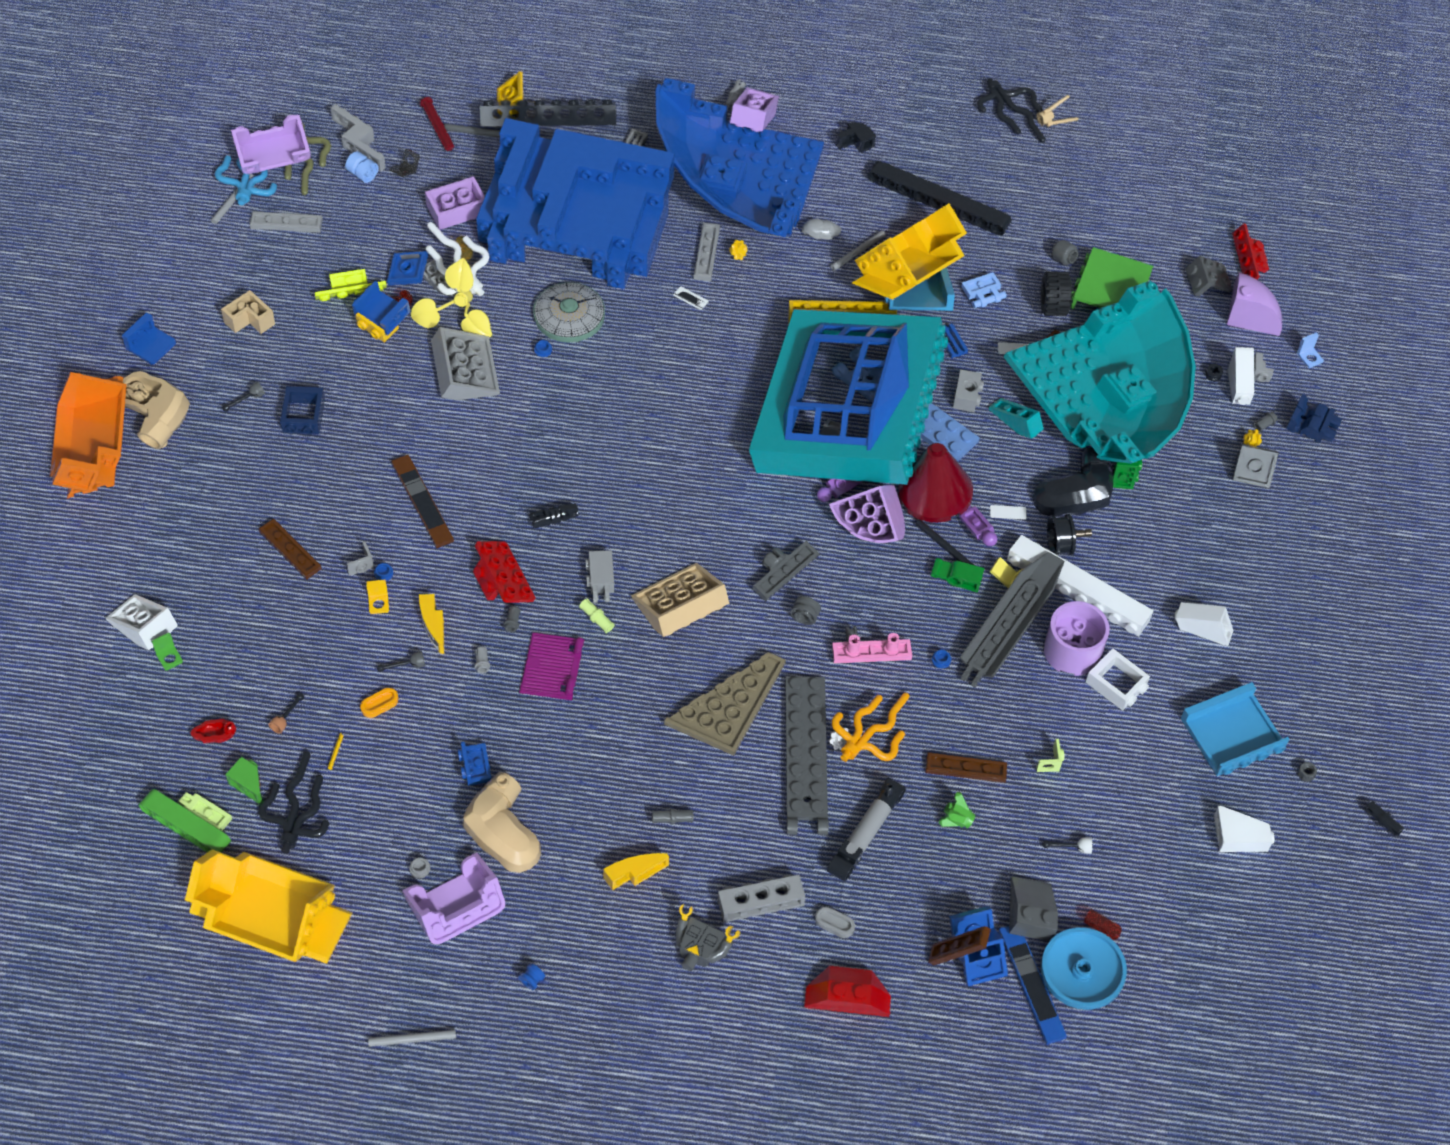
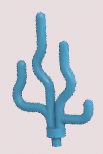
M229 155L225 156L222 165L215 171V177L219 182L238 188L236 199L241 206L249 202L251 194L271 196L277 189L275 183H272L269 189L254 187L255 184L266 179L268 170L261 171L260 175L250 180V174L243 173L241 182L237 179L223 176L222 173L228 169L231 162ZM238 158V159H237V166H238L239 169L242 171V168H241V165H240V162H239V158Z

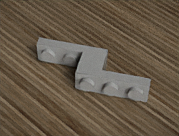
M336 104L332 106V120L348 130L342 135L343 148L351 153L361 152L378 165L380 172L385 169L384 156L369 146L374 141L373 128L359 120L358 117L348 113L344 108Z

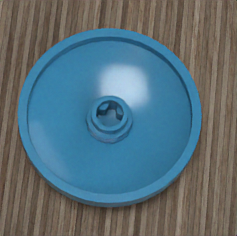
M1071 928L1060 932L1050 940L1042 956L1041 973L1046 987L1059 1001L1073 1008L1091 1010L1108 1005L1120 994L1126 981L1127 966L1122 951L1107 935L1090 928Z

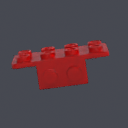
M477 541L475 548L481 559L473 569V573L487 600H494L500 594L505 603L534 602L536 597L508 544L505 541Z

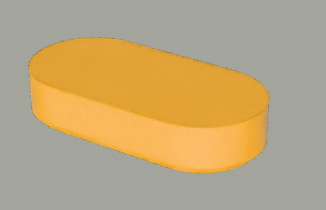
M385 688L365 698L360 705L362 714L365 717L373 718L395 707L399 701L397 691L392 688Z

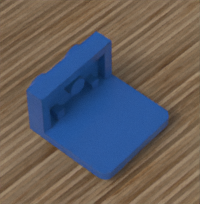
M147 312L138 318L122 335L125 348L151 365L156 364L176 345L174 338L155 327L152 315Z

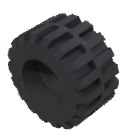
M1046 271L1041 282L1042 312L1044 316H1067L1072 298L1070 275L1068 272Z

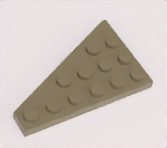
M769 652L766 653L759 660L752 662L743 671H738L727 678L725 682L716 685L715 689L705 695L702 694L691 701L689 705L680 708L676 714L669 718L666 717L664 725L734 756L785 666L786 660Z

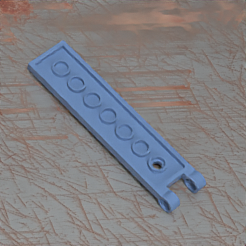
M856 347L849 353L851 360L856 364L861 350L860 347ZM865 356V360H872L869 357ZM839 362L832 368V373L836 378L841 379L850 386L855 368L849 372L846 365ZM862 367L858 382L878 383L883 368ZM856 390L873 403L876 391ZM929 404V416L924 421L925 430L924 433H921L920 437L930 445L933 443L943 444L958 462L979 442L980 437L934 404Z

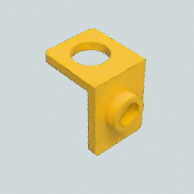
M386 580L367 581L370 614L388 613L389 601ZM381 600L385 603L384 606L379 609L373 606L374 602Z

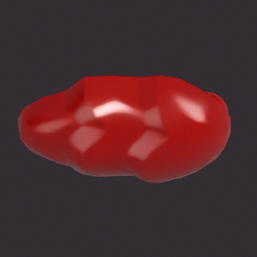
M226 719L208 720L193 728L190 734L193 739L201 741L203 744L222 743L235 735L236 726L233 722Z

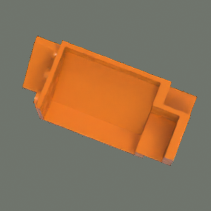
M70 372L57 403L50 476L53 477L52 485L67 487V498L74 497V494L78 492L86 494L97 491L98 487L105 485L108 488L115 484L116 466L121 457L127 384L123 383V377L121 376L101 379Z

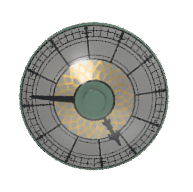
M566 282L553 285L544 290L534 304V321L538 329L545 336L560 342H579L590 338L599 331L605 319V306L600 295L592 288L579 283Z

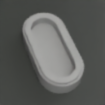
M822 907L816 912L815 922L820 928L841 938H849L853 935L855 922L850 917L830 907Z

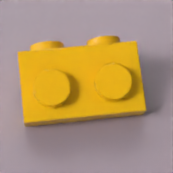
M360 313L355 315L360 329L368 331L373 338L380 339L384 343L399 329L397 326L387 336L381 327Z

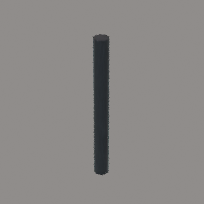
M921 519L916 522L915 525L956 560L974 565Z

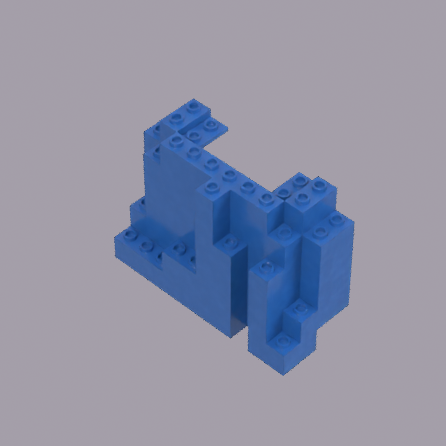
M505 118L499 133L500 147L494 159L495 173L477 216L478 241L488 243L489 260L506 264L508 259L525 262L526 245L580 258L592 259V277L608 280V286L625 289L630 274L647 277L668 218L669 190L674 179L675 153L561 129L555 130L552 140L541 138L539 125Z

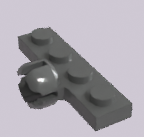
M807 541L789 555L777 547L772 549L773 552H768L765 555L762 564L769 570V573L752 588L765 602L819 556L820 553Z

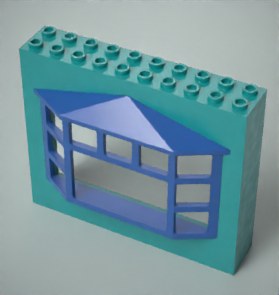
M794 309L749 448L756 473L907 485L909 477L913 475L912 465L917 460V448H920L921 445L920 436L925 430L924 421L929 416L928 407L933 401L932 392L936 389V377L940 375V363L944 360V348L948 346V338L945 337V325L942 324L941 317ZM820 342L862 344L844 405L802 402ZM868 346H889L885 360H865ZM862 367L883 368L879 382H858ZM855 390L876 391L872 406H852ZM799 410L815 411L812 434L792 432ZM822 411L842 413L839 436L819 434ZM849 413L870 414L867 438L846 436Z

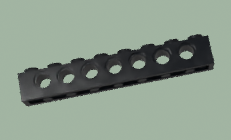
M575 99L568 100V102H561V100H551V102L534 100V103H528L527 100H518L517 103H511L510 100H501L500 103H494L493 100H485L483 103H480V126H502L505 118L539 126L616 125V102H612L611 99H603L602 102H595L594 99H587L585 102H578ZM566 108L570 111V114L563 116L560 111ZM583 108L587 113L584 116H580L577 111ZM597 108H601L604 111L601 116H597L594 113ZM528 109H534L536 114L529 116L526 112ZM545 109H551L553 111V114L551 116H546L543 113V111ZM493 110H501L502 115L499 117L494 116ZM510 110H518L519 115L515 117L511 116Z

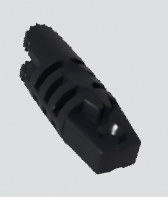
M576 503L559 505L558 508L554 506L553 508H548V510H538L529 514L530 520L533 521V528L549 526L550 523L565 522L579 516Z

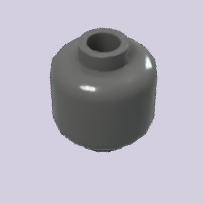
M1061 240L1052 247V257L1063 265H1070L1077 260L1078 250L1074 244Z

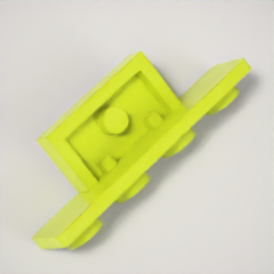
M365 269L330 274L332 290L315 292V299L328 301L330 297L346 298L348 294L354 293L357 296L362 295L365 289L372 283H367ZM386 281L378 282L381 292L386 288Z

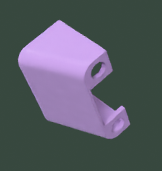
M300 115L287 116L283 121L282 127L275 126L265 131L257 130L250 134L247 128L242 126L231 130L239 162L245 174L303 162L311 156Z

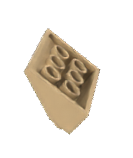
M698 563L631 595L633 601L654 630L663 637L671 635L680 628L686 627L690 623L704 618L706 615L720 610L723 606L729 604L725 584Z

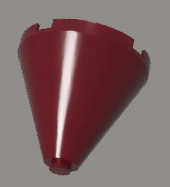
M933 443L929 445L916 462L913 463V475L909 477L908 484H899L898 496L901 505L903 504L907 508V512L913 517L932 523L950 521L952 516L957 514L961 516L969 508L973 499V483L967 472L943 444Z

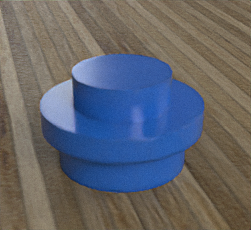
M541 340L536 343L534 352L539 357H548L552 353V346L548 341Z
M386 563L379 564L374 570V576L377 580L389 581L394 575L393 568Z
M938 650L932 656V663L937 668H947L951 664V656L946 650Z

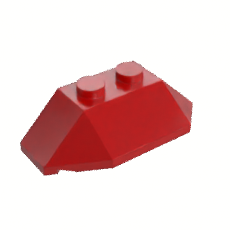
M829 966L806 986L804 1008L889 1017L891 995L872 970Z

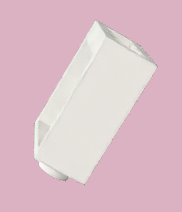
M1112 649L1088 673L1086 683L1123 711L1127 706L1131 707L1135 703L1139 693L1144 694L1149 687L1147 683L1150 676L1116 650ZM1113 665L1137 682L1126 695L1102 678Z

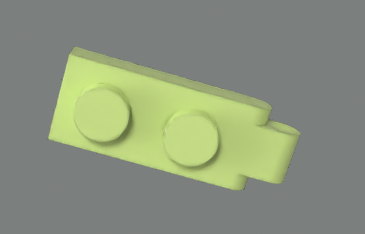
M185 792L178 801L181 806L221 831L232 820L230 814L196 793L192 796Z

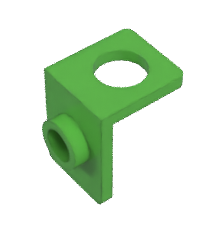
M170 633L152 640L155 654L165 671L183 663ZM167 655H174L176 657L172 663H166L164 659Z

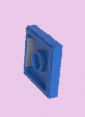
M426 251L394 253L387 279L389 286L422 283L428 253Z

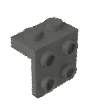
M1198 256L1185 268L1193 293L1198 297L1211 286L1228 293L1233 290L1226 272L1227 269L1222 263Z

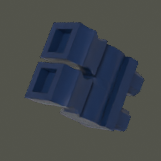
M1302 393L1286 429L1290 430L1291 433L1305 434L1310 439H1316L1315 441L1318 443L1322 439L1332 442L1337 431L1328 428V426L1338 430L1342 418L1334 415L1335 409H1329L1322 403H1317L1311 407L1307 406L1309 399Z

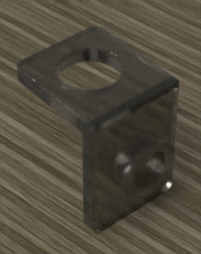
M408 148L405 149L402 163L390 167V171L401 177L416 173L420 155ZM408 155H412L414 157L413 164H410L408 162Z

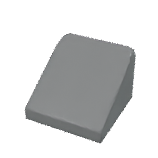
M828 419L823 425L821 435L839 436L841 423Z

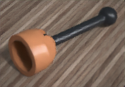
M303 693L296 695V700L282 717L275 716L268 725L271 730L278 734L284 731L287 725L285 718L297 703L304 699Z

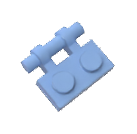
M993 272L962 282L961 288L968 299H977L972 302L973 308H982L989 303H997L1001 299L1006 298L1005 291L1000 293L997 291L1001 289V284ZM985 294H991V296L984 297Z

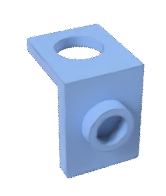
M1317 332L1302 338L1297 351L1298 356L1308 368L1321 364L1324 361L1314 349L1319 336ZM1313 355L1316 361L1311 362L1307 360L1306 356Z

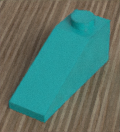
M1000 398L988 407L994 415L1019 435L1032 439L1044 430L1040 413L1037 410Z

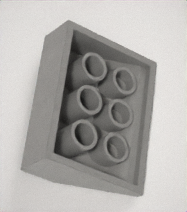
M440 327L432 338L431 343L441 397L464 400L499 395L500 390L489 336Z

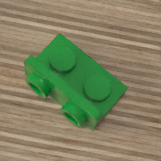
M1142 460L1132 464L1116 462L1113 471V488L1133 489L1135 482H1138Z

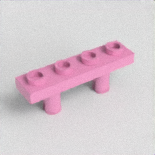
M890 633L887 640L860 641L858 635H851L848 642L832 643L834 663L912 660L910 639L899 640V635L896 633Z

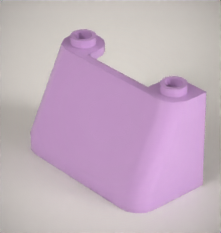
M477 852L463 860L461 864L462 875L427 893L421 885H413L403 890L406 901L433 944H441L500 913L505 907V899L497 877Z

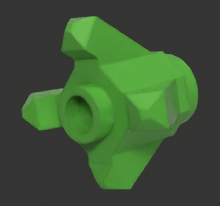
M956 792L954 795L956 800L946 805L944 809L946 815L940 818L939 824L942 827L960 826L969 828L976 815L969 809L962 793Z

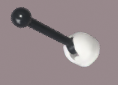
M1092 837L1081 838L1077 843H1053L1045 840L1042 842L1043 848L1077 847L1082 853L1092 854Z

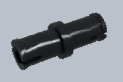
M1374 801L1370 802L1365 808V811L1373 816L1380 826H1384L1395 837H1398L1405 829V827L1401 826L1391 817V813L1385 812Z

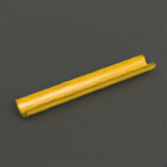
M342 733L339 734L328 765L329 770L333 768L332 766L335 763L337 752H339L341 741L344 738V735H341Z

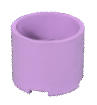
M1081 601L1065 603L1055 610L1044 643L1045 657L1054 669L1059 672L1062 670L1067 673H1073L1074 676L1089 673L1100 662L1110 631L1109 622L1104 613L1096 606Z

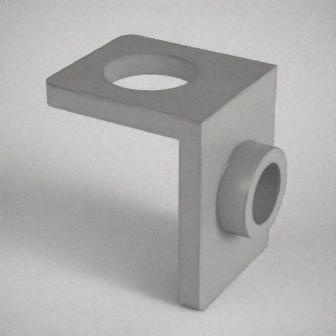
M365 541L362 544L366 557L347 563L349 576L374 568L373 559Z

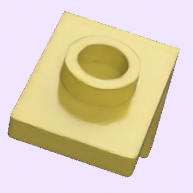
M1001 557L996 560L990 570L1007 588L1011 586L1021 571L1016 572Z

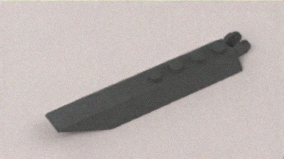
M1047 552L1020 571L960 656V659L967 666L961 677L962 681L965 682L973 670L978 674L972 680L971 686L976 688L982 677L993 678L1053 593L1063 568L1064 560Z

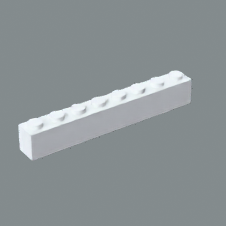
M1021 535L1009 550L1007 561L1016 567L1024 569L1047 552H1052ZM1059 557L1065 562L1055 587L1057 590L1076 601L1096 606L1112 623L1125 628L1129 633L1140 636L1150 622L1153 614L1152 609Z

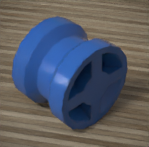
M530 963L526 967L525 973H521L518 978L524 986L534 991L538 987L537 983L543 981L546 976L540 968Z

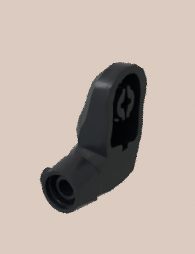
M1093 447L1086 449L1081 455V472L1047 478L1038 484L1032 498L1034 506L1040 513L1047 516L1084 514L1107 507L1110 504L1113 492L1111 461L1098 459V454Z

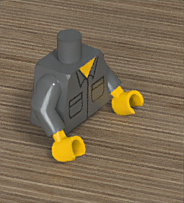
M684 904L681 905L679 912L682 916L679 917L675 934L676 945L680 948V955L685 958L682 967L687 971H693L696 964L707 967L710 963H715L725 958L733 944L732 940L740 936V931L737 930L735 935L732 936L731 930L733 926H729L724 933L693 917L688 919V916L693 912V907H690V912L687 914L683 911Z

